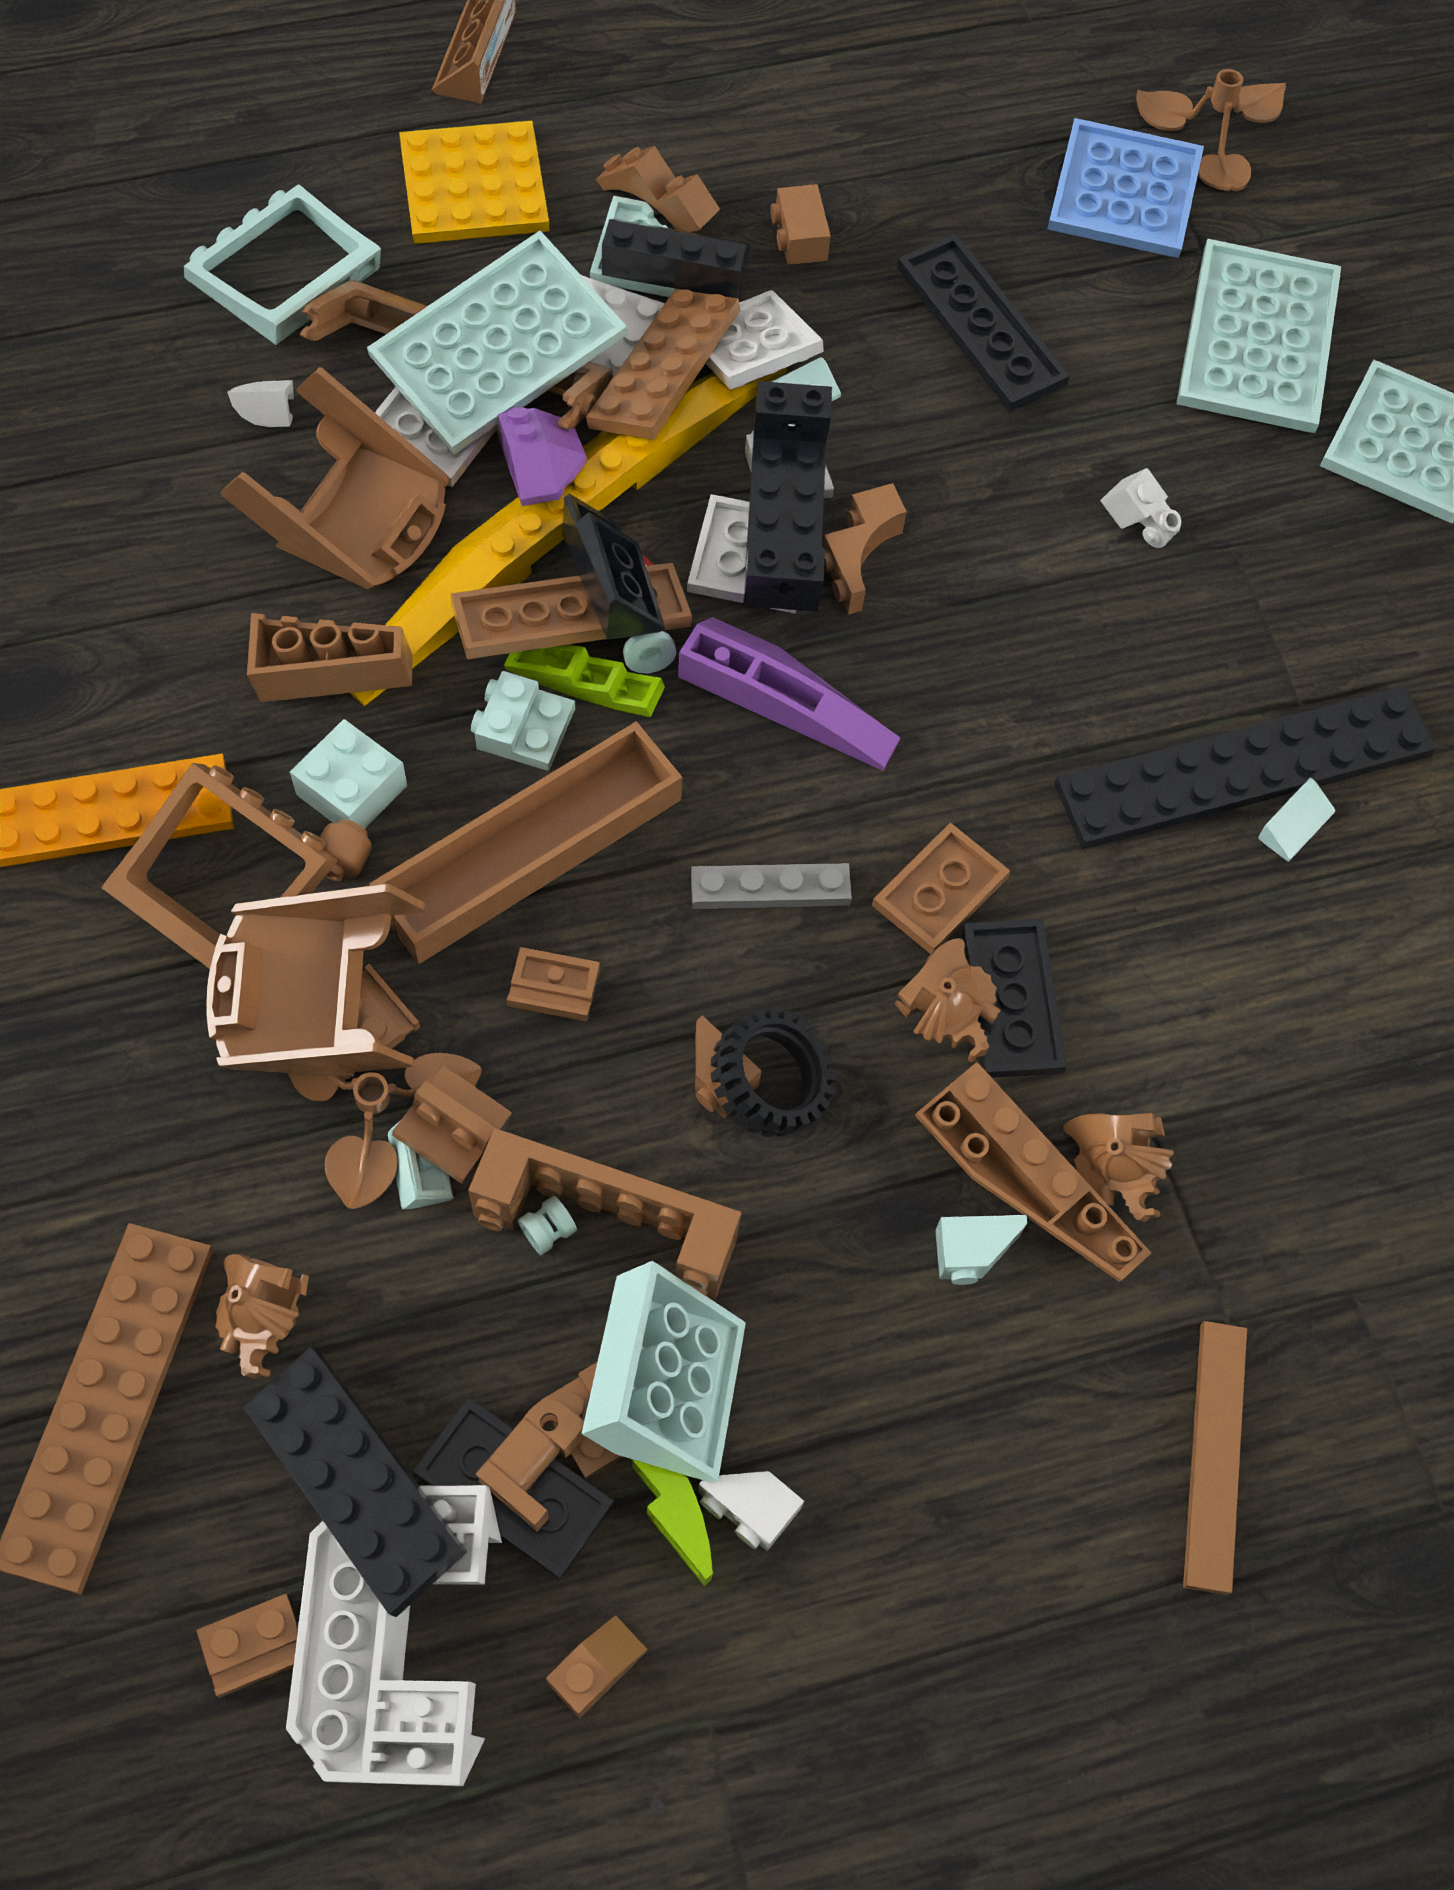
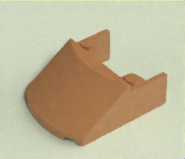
M319 367L300 384L296 391L325 415L316 429V437L319 444L337 461L302 510L299 511L281 497L273 496L244 472H241L226 485L220 494L279 541L275 547L365 589H370L389 581L403 572L427 548L441 523L445 511V487L449 485V476L328 372Z
M380 884L235 904L231 913L236 914L227 936L220 934L212 957L207 985L209 1037L215 1039L220 1057L216 1059L219 1066L231 1070L353 1077L354 1072L413 1067V1057L381 1045L377 1035L366 1029H357L364 950L375 949L384 943L389 933L391 916L424 912L425 902L390 884Z

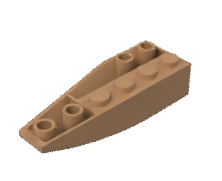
M978 1062L915 1114L919 1121L974 1181L1021 1214L1026 1215L1031 1221L1117 1281H1122L1151 1254L1149 1249Z

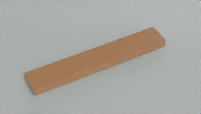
M1204 1321L1200 1327L1183 1588L1230 1595L1232 1594L1247 1328Z

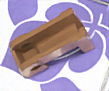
M547 1399L538 1402L528 1411L510 1435L476 1473V1476L479 1478L478 1482L481 1485L490 1487L491 1493L538 1532L549 1519L548 1511L526 1492L559 1453L566 1459L585 1437L582 1435L584 1420L557 1400ZM547 1423L557 1424V1427L552 1431H545L543 1429Z

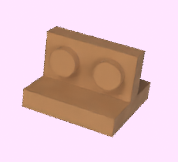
M442 1065L429 1082L425 1079L416 1091L413 1105L395 1127L392 1136L462 1184L482 1157L493 1129L501 1130L512 1112Z

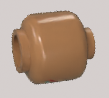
M345 819L330 823L324 828L320 836L326 843L323 850L338 860L325 876L326 878L339 882L342 878H356L361 873L372 851V844L367 837L368 832L365 828Z

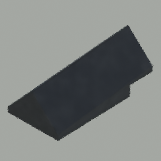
M572 494L566 495L564 497L562 535L606 639L659 633L664 630L665 625L639 543L622 533L619 523Z

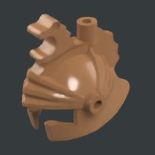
M956 938L942 944L928 957L920 972L898 993L897 996L902 1001L897 1000L895 1005L906 1018L916 1009L924 1014L914 1030L915 1034H923L924 1039L928 1041L935 1039L937 1043H942V1040L949 1039L952 1048H956L961 1042H969L974 1049L970 1051L968 1061L973 1062L978 1056L986 1055L989 1048L988 1037L984 1035L985 1030L981 1029V1023L978 1022L979 1017H983L992 1024L999 1016L1001 1010L995 1006L997 987L992 983L991 975L985 973L981 966L973 967L967 963L964 954L965 943L961 938Z
M1095 1113L1076 1117L1064 1125V1132L1070 1135L1080 1148L1079 1155L1074 1159L1076 1171L1109 1207H1114L1115 1193H1121L1123 1195L1122 1198L1126 1200L1125 1206L1129 1207V1213H1132L1136 1220L1146 1222L1149 1218L1160 1216L1158 1210L1153 1208L1146 1209L1144 1202L1147 1196L1160 1193V1190L1155 1185L1156 1181L1159 1179L1164 1180L1166 1178L1165 1171L1170 1169L1172 1165L1169 1158L1173 1155V1150L1149 1147L1150 1138L1165 1136L1161 1117H1156L1155 1119L1153 1113L1134 1115Z
M232 1254L227 1256L223 1262L228 1286L226 1293L220 1297L219 1306L216 1310L217 1322L215 1328L219 1331V1337L223 1338L220 1350L237 1355L240 1349L239 1358L241 1361L239 1365L241 1366V1374L243 1376L257 1379L260 1376L269 1377L271 1371L262 1367V1359L269 1352L277 1354L278 1347L276 1342L279 1339L283 1340L290 1330L293 1329L296 1318L300 1315L296 1303L300 1294L306 1296L309 1276L302 1274L299 1279L291 1276L293 1271L291 1269L276 1267L273 1264L250 1258V1256L244 1254Z

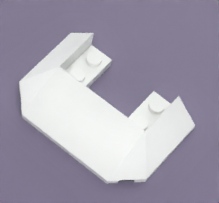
M486 1485L419 1486L467 1550V1553L433 1584L485 1585L488 1543H502L490 1487ZM322 1521L309 1536L286 1730L296 1744H300L314 1762V1769L325 1782L463 1786L485 1738L471 1735L476 1684L463 1681L403 1680L410 1605L398 1617L389 1615Z

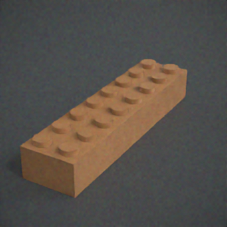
M636 721L369 884L370 886L390 884L425 902L424 912L393 915L390 920V926L393 931L397 930L399 939L416 962L420 964L681 801L682 776Z

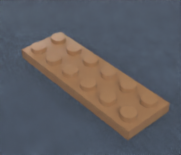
M675 289L587 414L588 429L654 440L739 313V299L725 297L720 294H705L692 292L687 289Z
M673 563L646 566L665 625L664 630L691 627L692 614ZM580 575L451 593V604L467 659L606 639Z

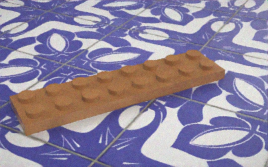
M128 1224L1 1537L0 1572L82 1595L214 1252L211 1245L135 1224Z

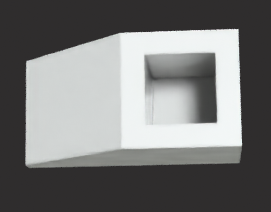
M769 1471L720 1475L718 1481L710 1483L702 1480L698 1487V1493L703 1496L700 1503L708 1512L718 1519L725 1515L738 1526L734 1532L743 1542L753 1549L760 1545L766 1551L769 1550L801 1510L804 1503L803 1499Z

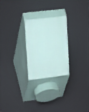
M1027 1216L941 1217L936 1228L939 1278L951 1279L952 1283L957 1285L972 1284L978 1281L977 1278H983L1020 1237L1027 1225Z

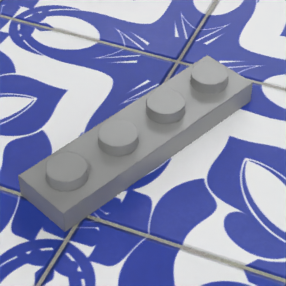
M849 863L691 866L692 909L850 906L852 900Z

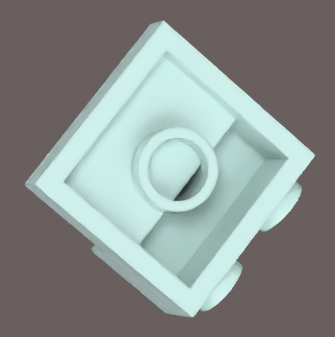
M502 671L498 681L491 679L487 685L485 701L488 704L485 711L477 710L473 717L471 732L475 733L476 748L549 771L575 711V701L539 690L538 681Z

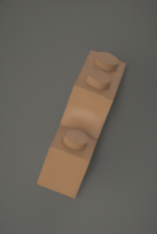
M655 146L644 150L636 147L624 157L620 154L613 156L603 165L606 170L596 179L603 191L622 190L645 200L656 208L676 230L687 232L700 230L720 210L698 174L683 178L680 175L675 178Z
M893 483L852 494L850 510L846 513L849 528L824 535V572H829L833 580L832 589L834 596L838 602H843L848 615L862 611L866 589L862 581L861 567L867 556L884 541L903 533L907 511Z

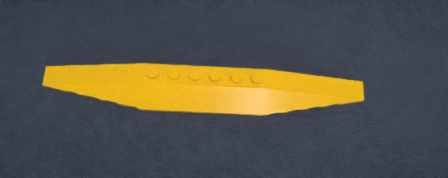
M787 367L731 390L714 372L693 382L654 440L602 431L583 446L587 462L574 480L564 488V493L559 500L522 506L518 496L456 544L386 623L387 626L402 627L413 655L412 668L459 632L451 604V593L520 584L532 574L531 565L564 540L562 531L564 497L570 493L600 511L631 486L638 490L756 397L758 381L772 382L785 374ZM386 689L353 692L350 694L363 706H366Z

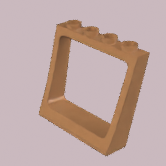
M192 763L141 837L105 881L102 889L210 969L220 934L147 879V873L203 787L305 860L304 870L280 898L312 894L338 860L323 850L326 844L323 839L308 831H304L301 834L292 828L295 820L291 816L277 809H273L270 812L263 807L262 803L265 799L259 793L247 787H243L240 790L231 784L234 776L225 769L215 765L210 769L205 764Z

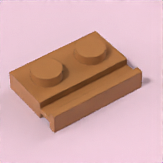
M520 947L510 992L507 996V1006L587 1022L600 971V962Z
M368 964L364 967L365 970L362 971L357 1029H366L377 1035L381 1045L392 1049L402 1042L406 1035L420 1028L419 1021L373 967Z
M287 1593L196 1630L209 1674L213 1680L214 1691L218 1698L293 1668L299 1625Z

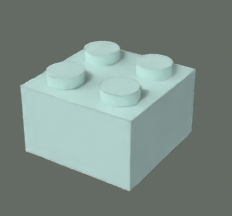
M345 719L290 771L297 796L333 823L345 819L353 821L363 828H366L407 787L403 762Z

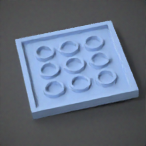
M1074 118L1047 229L1179 258L1204 146Z

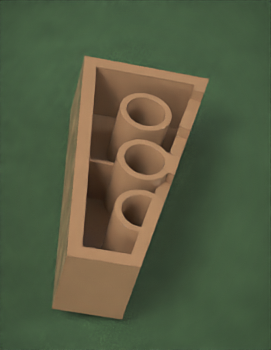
M251 613L247 676L260 702L412 686L413 655L402 627L353 623L351 627L335 625L334 620L319 619L318 624L299 622L297 617L282 616L281 620L266 619L264 614Z

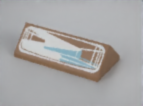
M467 0L434 82L432 91L435 94L482 103L516 14L515 0Z

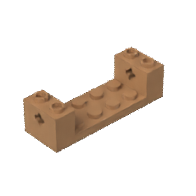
M496 1128L493 1129L468 1190L474 1218L478 1219L477 1222L480 1225L494 1231H501L502 1228L514 1231L518 1222L517 1219L521 1215L533 1185L537 1187L538 1192L545 1196H556L559 1199L563 1195L577 1200L576 1203L588 1211L600 1212L603 1209L617 1214L619 1220L629 1225L640 1226L641 1223L656 1227L658 1228V1233L667 1238L681 1240L682 1237H685L676 1263V1277L709 1299L716 1301L738 1238L742 1212Z

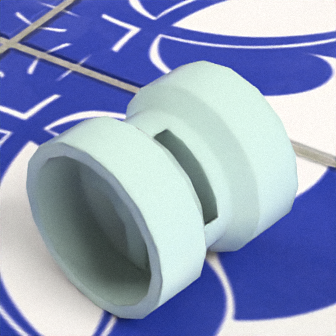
M552 1196L544 1201L542 1208L536 1213L528 1212L517 1219L524 1235L540 1255L553 1247V1242L558 1238H568L577 1231L572 1217L556 1196Z

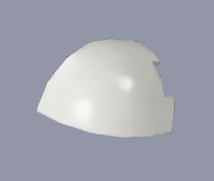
M292 380L254 382L235 387L227 392L234 409L242 418L254 425L266 427L290 426L293 415L289 412L288 399H294Z

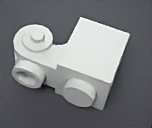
M1148 468L1122 479L1100 500L1121 529L1137 522L1143 524L1146 527L1142 533L1143 537L1153 547L1162 548L1180 531V515L1175 510L1169 508L1165 502L1168 498L1167 494Z

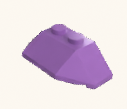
M516 407L510 409L507 413L498 414L497 435L521 505L525 506L559 500L564 493V488L574 480L587 462L586 454L575 427L571 430L558 427V420L561 417L539 409Z

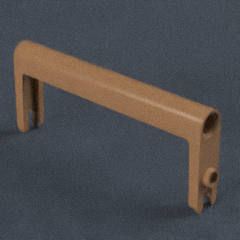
M350 280L306 305L303 313L309 315L310 320L313 322L309 327L306 326L302 330L300 336L317 341L350 323L388 334L428 305L355 280ZM589 361L548 390L562 395L563 401H566L568 406L573 407L558 420V427L571 430L586 418L613 379L612 369Z

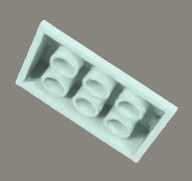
M654 1261L618 1275L582 1435L614 1454L710 1483L718 1481L746 1322Z

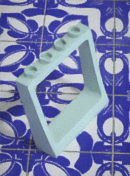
M299 184L287 193L283 190L275 192L268 202L269 206L262 211L256 208L250 210L244 216L242 225L235 230L231 227L223 229L216 239L217 243L208 249L205 246L198 247L191 254L190 262L184 265L185 279L275 345L310 320L309 315L303 313L304 308L309 302L350 280L362 282L380 268L381 248L344 222ZM295 210L303 212L349 253L345 258L272 310L260 306L209 272Z

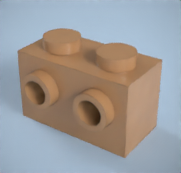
M818 184L777 188L776 203L771 204V219L773 225H778L779 227L777 230L778 249L785 252L787 264L828 261L831 235Z

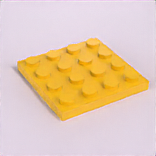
M533 121L399 132L414 244L549 231V218Z

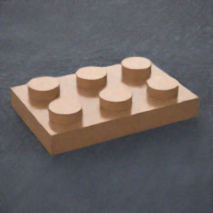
M949 823L873 899L872 906L928 953L932 954L1008 879L1010 870L952 823Z

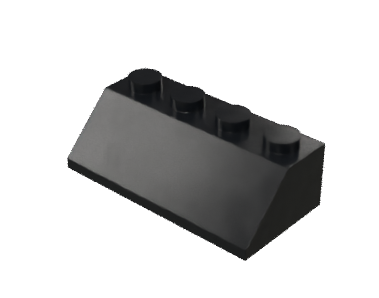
M617 218L609 219L602 242V275L680 290L687 289L692 292L720 294L725 297L739 298L751 243Z

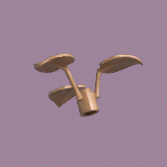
M1224 69L1218 72L1214 87H1207L1205 95L1194 109L1191 100L1184 94L1173 91L1145 92L1137 90L1136 102L1141 116L1151 126L1166 131L1182 129L1186 119H1194L1211 98L1213 108L1218 112L1224 113L1218 155H1206L1201 158L1198 177L1210 187L1225 191H1240L1250 181L1251 167L1242 155H1225L1231 109L1234 108L1236 113L1241 112L1242 116L1251 122L1266 123L1274 121L1280 116L1283 108L1286 83L1258 84L1242 87L1243 76L1235 70Z
M425 1054L413 1060V1067H407L405 1070V1080L411 1088L410 1090L396 1087L393 1083L388 1085L383 1076L374 1072L362 1074L360 1077L352 1079L351 1082L345 1081L350 1078L348 1076L288 1073L295 1089L305 1098L316 1102H326L332 1099L338 1087L343 1090L353 1089L358 1108L365 1112L364 1140L357 1136L343 1137L330 1147L325 1158V1173L329 1184L348 1209L362 1208L374 1202L389 1188L395 1178L398 1162L394 1147L387 1141H372L373 1115L382 1112L388 1106L390 1095L394 1094L404 1098L414 1097L425 1079L430 1082L442 1065L475 1087L482 1072L478 1064L454 1054Z

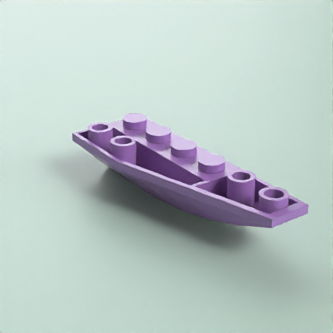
M714 617L698 623L679 652L678 678L884 771L900 741L899 736L783 649Z

